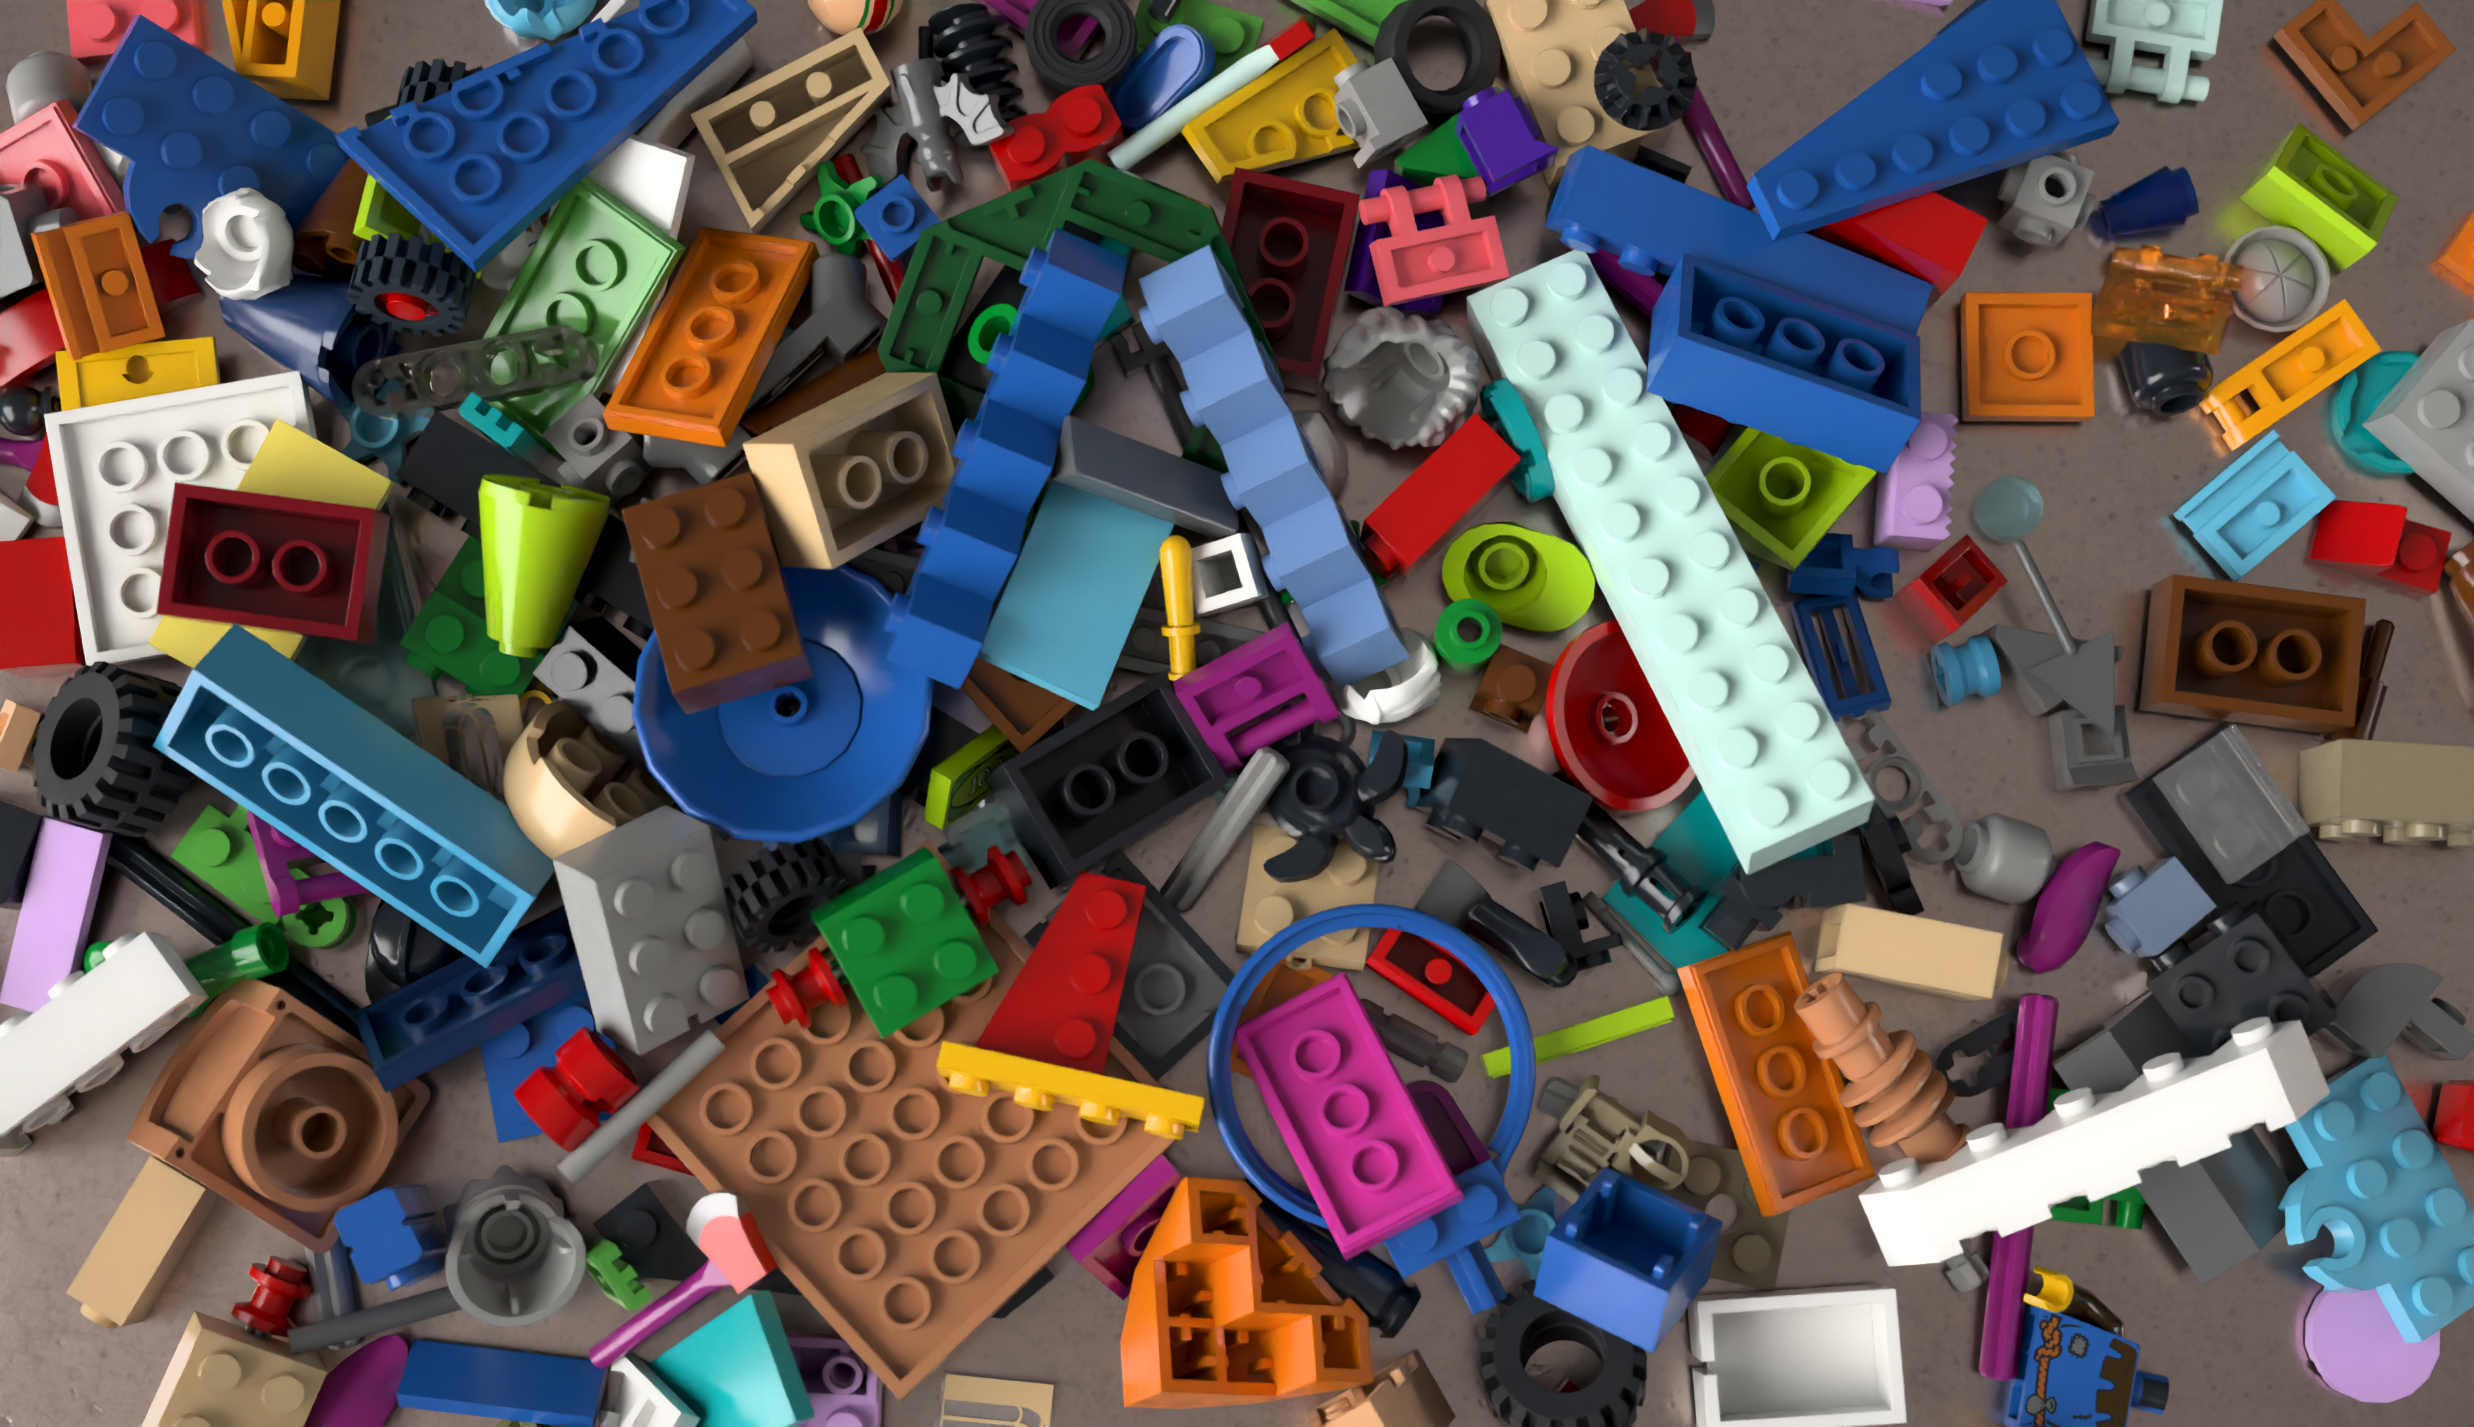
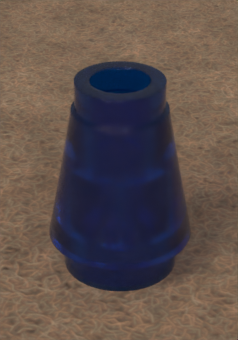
M2165 165L2111 195L2110 198L2098 202L2100 217L2109 237L2118 234L2123 235L2183 226L2186 223V218L2199 213L2197 195L2192 180L2184 166L2170 170Z

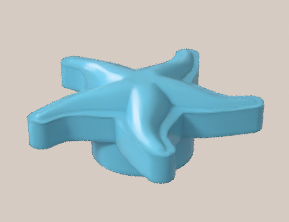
M395 373L389 378L375 399H369L362 403L352 401L350 404L353 408H344L337 405L349 423L352 435L349 444L340 453L358 463L377 456L387 465L390 480L396 483L403 482L395 474L407 457L406 444L418 435H421L430 421L429 418L422 415L405 412L402 392L407 385V379L399 373Z
M1545 1185L1531 1197L1526 1205L1513 1202L1521 1219L1502 1228L1495 1242L1491 1246L1483 1248L1489 1261L1500 1262L1519 1258L1530 1271L1531 1280L1535 1279L1537 1283L1547 1235L1558 1223L1555 1220L1554 1198L1558 1193Z

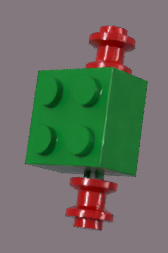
M993 845L986 850L987 865L971 874L959 866L951 869L949 872L957 887L954 890L936 856L926 847H923L810 911L811 917L835 959L830 961L832 966L830 969L816 946L808 951L809 966L791 976L780 968L770 972L776 985L765 992L783 1024L786 1025L797 1019L802 1030L812 1025L811 1010L826 1001H830L840 1009L848 1005L849 1002L837 982L839 979L842 985L850 984L872 1025L883 1039L998 973L999 969L968 914L970 910L978 924L984 927L991 923L990 908L1006 898L1017 906L1028 901L1023 889L1033 883L1017 853L1011 850L1003 855L997 845Z

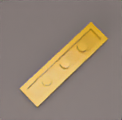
M942 1041L936 1065L941 1077L950 1078L948 1088L957 1092L987 1097L989 1087L1015 1093L1014 1103L1044 1111H1052L1054 1102H1060L1081 1107L1079 1117L1108 1125H1118L1120 1116L1146 1121L1145 1132L1171 1139H1183L1185 1130L1199 1133L1205 1105L1204 1097Z

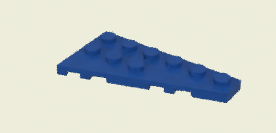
M640 0V5L637 9L605 23L601 18L579 27L580 34L551 47L548 46L547 42H544L453 82L452 90L417 106H415L413 101H410L390 110L392 117L360 131L357 126H354L336 134L335 137L342 150L473 271L478 273L757 24V12L746 0Z
M1986 0L1755 172L1746 187L1773 242L2110 136L2120 122L2056 0Z

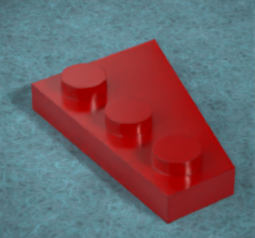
M1082 871L974 1048L1104 1075L1147 887Z

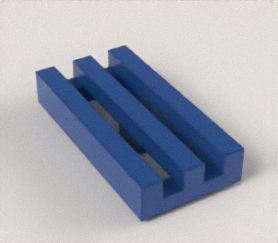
M1855 589L1853 590L1852 597L1820 595L1792 602L1791 614L1814 685L1833 721L1838 722L1841 716L1851 714L1852 718L1864 716L1866 710L1874 708L1876 712L1889 710L1891 698ZM1842 606L1870 693L1860 695L1832 608ZM1811 613H1818L1845 699L1838 700Z

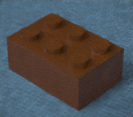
M751 472L622 509L672 694L686 715L814 677L783 568Z
M2173 574L2152 585L2140 710L2322 734H2332L2354 727L2366 599Z

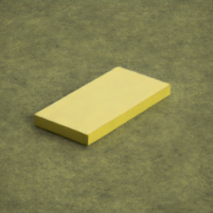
M277 418L236 490L370 508L380 511L396 483ZM163 616L148 644L194 668L232 626L180 620ZM244 628L257 638L267 642L272 648L293 662L308 636Z

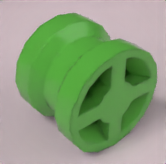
M353 896L322 901V906L317 908L315 912L308 911H313L315 907L320 905V902L302 905L298 913L283 916L284 928L290 938L299 945L323 950L339 948L348 943L356 934L360 923L359 907ZM312 922H314L315 925L319 928V929H318V934H317V928L312 924Z

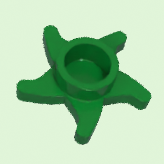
M832 161L821 162L817 165V175L822 197L817 201L814 211H808L800 215V222L806 227L817 230L826 241L836 244L839 254L853 255L858 258L863 240H872V238L857 221L855 210L875 195L876 189L883 185L884 179L880 174H875L849 185L837 175Z

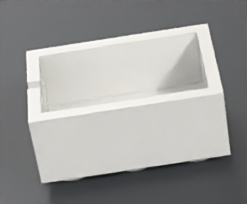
M1879 1283L1697 1295L1688 1306L1691 1355L1705 1362V1367L1692 1368L1697 1427H1852L1907 1423L1896 1288Z

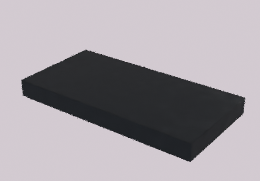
M2227 722L2214 727L2118 795L2163 859L2175 856L2217 906L2206 915L2207 919L2231 903L2238 902L2244 908L2257 899L2314 976H2317L2379 931Z

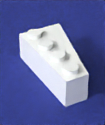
M132 931L121 936L103 951L102 954L106 960L85 975L83 971L75 972L54 985L48 992L52 1000L32 1015L29 1011H23L0 1025V1157H16L32 1144L26 1133L34 1131L47 1123L49 1125L56 1124L72 1111L74 1106L68 1097L76 1090L79 1093L86 1092L96 1086L103 1085L117 1074L125 1063L120 1054L128 1047L133 1053L148 1048L209 998L164 935L145 931L139 935L137 931Z

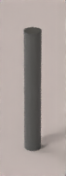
M449 1286L293 1328L287 1330L292 1355L295 1356L458 1311L462 1308L451 1294Z

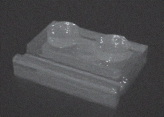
M2235 724L2227 726L2213 738L2202 743L2152 778L2226 884L2237 882L2282 851L2292 841L2310 831Z

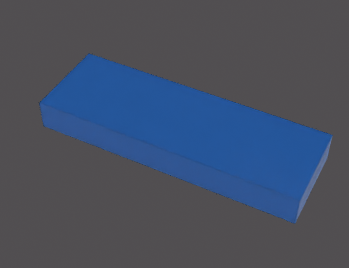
M414 1339L397 1391V1400L399 1407L563 1427H595L608 1378V1367L605 1369L597 1368L591 1360Z

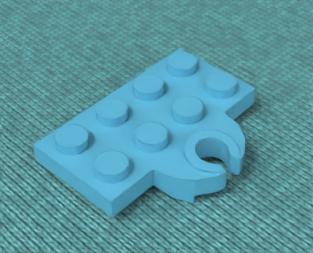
M2384 1053L2381 1058L2359 1059L2325 1080L2330 1093L2299 1120L2284 1126L2308 1170L2289 1185L2278 1209L2285 1211V1233L2289 1245L2305 1243L2316 1239L2322 1224L2333 1235L2335 1247L2330 1258L2324 1257L2309 1260L2302 1267L2306 1274L2324 1285L2323 1291L2354 1293L2375 1288L2402 1338L2408 1344L2424 1341L2474 1307V1210Z

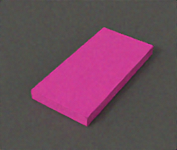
M1345 971L1236 1027L1233 1039L1345 1260L1464 1200L1462 1191Z

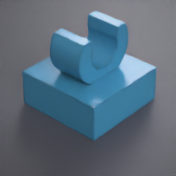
M1372 730L1367 767L1373 761L1385 732ZM1399 734L1404 738L1408 746V765L1402 784L1407 788L1406 807L1414 808L1420 798V788L1430 789L1434 767L1435 739Z

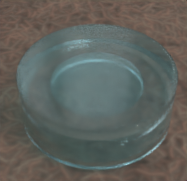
M2003 476L1992 481L1980 492L1975 505L1976 519L1981 529L1990 537L2000 541H2015L2029 534L2039 524L2043 514L2042 497L2037 488L2028 480L2019 476Z

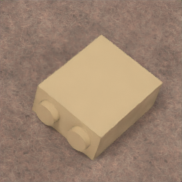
M1847 903L1823 910L1812 972L1824 975L1838 972L1845 979L1964 1002L1992 999L1994 988L2001 989L2005 982L2009 954L2007 950L2001 949L2003 933Z

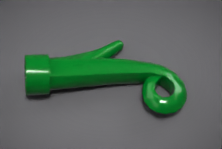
M263 922L237 931L233 939L183 959L184 964L209 996L208 999L186 1017L195 1018L215 997L246 978L256 980L283 971L289 962V947L280 928L274 923ZM100 941L88 947L84 954V970L86 974L106 960L102 953L114 941Z

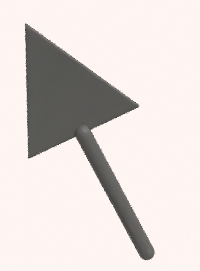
M2016 540L2013 543V549L2065 653L2026 671L2110 736L2115 737L2114 630L2077 647L2023 540Z

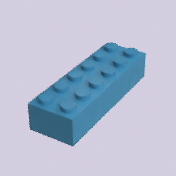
M236 623L193 668L153 747L485 968L489 966L555 872L553 860L527 838L515 821L508 806L497 800L488 791L481 789L451 769L433 754L423 750L386 725L381 719L368 713L331 688L322 679L315 677L272 648L267 642L257 638Z

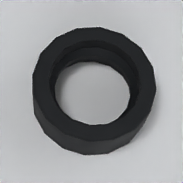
M1407 0L1396 5L1381 23L1374 43L1375 65L1390 57L1392 58L1423 114H1444L1463 109L1462 105L1467 99L1493 85L1500 65V39L1492 18L1475 0ZM1428 16H1443L1449 19L1460 30L1466 45L1467 65L1463 77L1457 85L1447 90L1433 91L1424 87L1414 77L1407 59V41L1411 29L1418 21Z

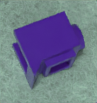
M1490 87L1476 93L1463 103L1464 110L1459 112L1455 133L1477 175L1482 177L1489 197L1553 166L1559 148L1539 141L1540 133L1520 96L1513 99L1508 89L1499 93L1496 87Z

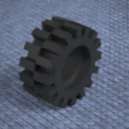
M817 837L812 841L807 840L801 843H794V845L790 842H778L777 849L772 852L766 846L757 851L759 859L754 862L746 859L738 866L742 872L741 874H730L726 880L729 887L724 888L730 917L746 946L751 950L756 948L758 953H767L772 947L776 953L786 951L790 942H794L795 946L798 947L807 943L805 936L812 932L818 937L821 933L809 912L851 889L847 878L828 845L824 844L822 839Z

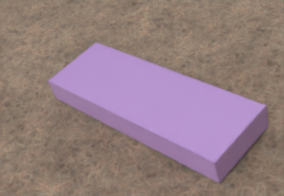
M44 816L42 818L0 995V1003L34 1013L52 1000L48 992L54 985L65 977L80 971L113 833L64 821L52 816Z

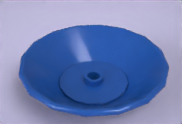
M844 563L834 569L782 567L814 677L686 715L672 694L654 629L638 658L632 718L648 770L686 814L739 840L801 843L857 824L904 783L929 735L934 679L885 660L892 633L883 630L882 627L894 597L878 579ZM796 699L801 702L800 710L794 716L783 717L779 715V707L785 700Z

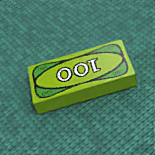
M995 724L991 725L932 769L924 812L925 821L944 830L992 793L984 778L1000 765L1020 754V751Z

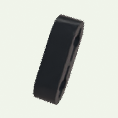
M2019 1009L2002 1012L1947 1041L1936 1050L1931 1059L1932 1068L1943 1073L1948 1084L1947 1088L1956 1091L1955 1097H1972L1981 1094L2011 1077L2014 1049L1997 1054L1993 1046L2011 1035L2007 1025L2013 1021L2014 1025L2017 1026ZM1955 1051L1962 1058L1973 1057L1983 1052L1987 1061L1970 1071L1973 1082L1968 1086L1962 1079L1950 1080L1946 1071L1954 1066L1951 1055Z

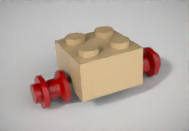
M270 1256L267 1265L252 1263L248 1274L258 1285L250 1301L235 1302L230 1312L233 1317L247 1324L245 1328L194 1310L142 1427H303L327 1375V1370L318 1353L309 1351L293 1356L290 1343L275 1339L272 1335L288 1337L287 1330L296 1328V1325L287 1315L294 1299L309 1298L313 1291L311 1283L304 1280L307 1269L277 1256Z

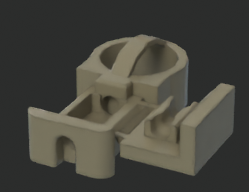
M1590 1075L1580 1085L1576 1100L1570 1098L1563 1106L1560 1118L1561 1130L1535 1160L1532 1174L1533 1177L1574 1204L1584 1192L1575 1178L1585 1184L1589 1176L1596 1171L1599 1165L1603 1168L1610 1165L1611 1159L1609 1157L1613 1154L1612 1166L1627 1177L1662 1193L1674 1189L1683 1182L1688 1172L1690 1145L1685 1133L1677 1125L1661 1119L1649 1110L1639 1118L1598 1089L1600 1076ZM1573 1123L1574 1126L1572 1127V1129L1567 1130L1570 1124ZM1649 1140H1662L1671 1144L1679 1152L1681 1160L1670 1169L1649 1155L1640 1144Z

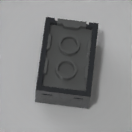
M1119 849L1103 863L1105 867L1103 870L1097 869L1092 874L1145 885L1147 890L1113 1036L1158 1082L1211 1033L1221 1000L1235 974L1122 850ZM1063 901L1045 916L1047 921L1043 924L1041 922L1037 923L1023 936L1033 949Z

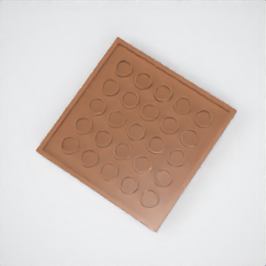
M926 840L912 853L923 847L932 852L938 859L954 890H956L957 887L949 872L953 869L952 865ZM990 908L991 923L984 927L978 924L970 910L968 915L999 969L998 973L883 1039L872 1025L850 984L842 985L839 979L837 982L849 1002L848 1005L840 1009L830 1001H826L811 1010L812 1025L802 1030L797 1019L784 1025L765 992L776 985V982L772 979L713 1033L726 1049L646 1121L710 1193L720 1190L741 1192L752 1213L756 1226L779 1269L901 1402L1062 1251L1065 1245L1115 1196L1179 1140L1145 1132L1146 1121L1120 1116L1118 1125H1108L1079 1117L1081 1107L1054 1102L1052 1111H1044L1014 1103V1092L989 1087L988 1096L980 1097L948 1088L950 1078L941 1077L936 1067L942 1041L974 1047L1032 953L1028 945L992 908ZM821 935L786 966L783 971L792 976L808 967V951L816 946L830 969L832 968L830 961L835 959ZM1113 1036L1103 1076L1162 1088Z

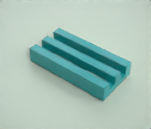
M473 392L470 393L458 409L461 412L460 416L487 439L536 470L539 469L550 454L525 429L514 421L511 422L503 413L488 405Z

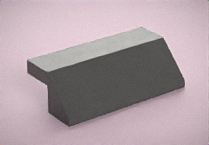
M2152 991L2102 1022L2101 1025L2104 1030L2052 1062V1065L2070 1091L2080 1088H2091L2093 1094H2101L2125 1089L2144 1073L2142 1066L2155 1057L2173 1052L2180 1053L2182 1059L2200 1056ZM2252 1127L2231 1135L2229 1140L2232 1147L2182 1167L2177 1164L2176 1160L2164 1161L2156 1166L2146 1168L2139 1173L2142 1182L2134 1185L2203 1286L2259 1252L2285 1227V1211L2279 1210L2278 1207L2290 1182Z

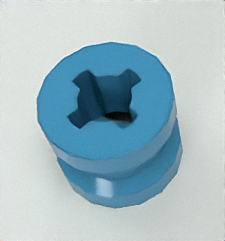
M1984 633L1969 637L1964 645L1954 647L1945 642L1931 647L1930 655L1933 677L1938 693L1947 707L1961 704L1966 696L1976 693L1984 698L2000 694L2001 676L1997 657L1992 643Z

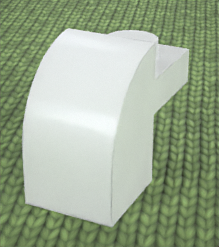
M1239 533L1192 548L1194 617L1203 618L1216 613L1227 612L1270 596L1251 533ZM1158 563L1143 600L1147 607L1166 610L1161 563Z

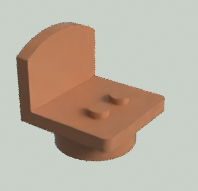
M246 978L223 991L182 1040L145 1098L126 1140L186 1173L305 1248L317 1254H324L331 1250L340 1236L333 1218L337 1215L338 1211L367 1196L372 1186L385 1172L392 1156L429 1102L431 1093L428 1086L416 1078L385 1093L374 1073L364 1043L284 990L255 979L250 980Z

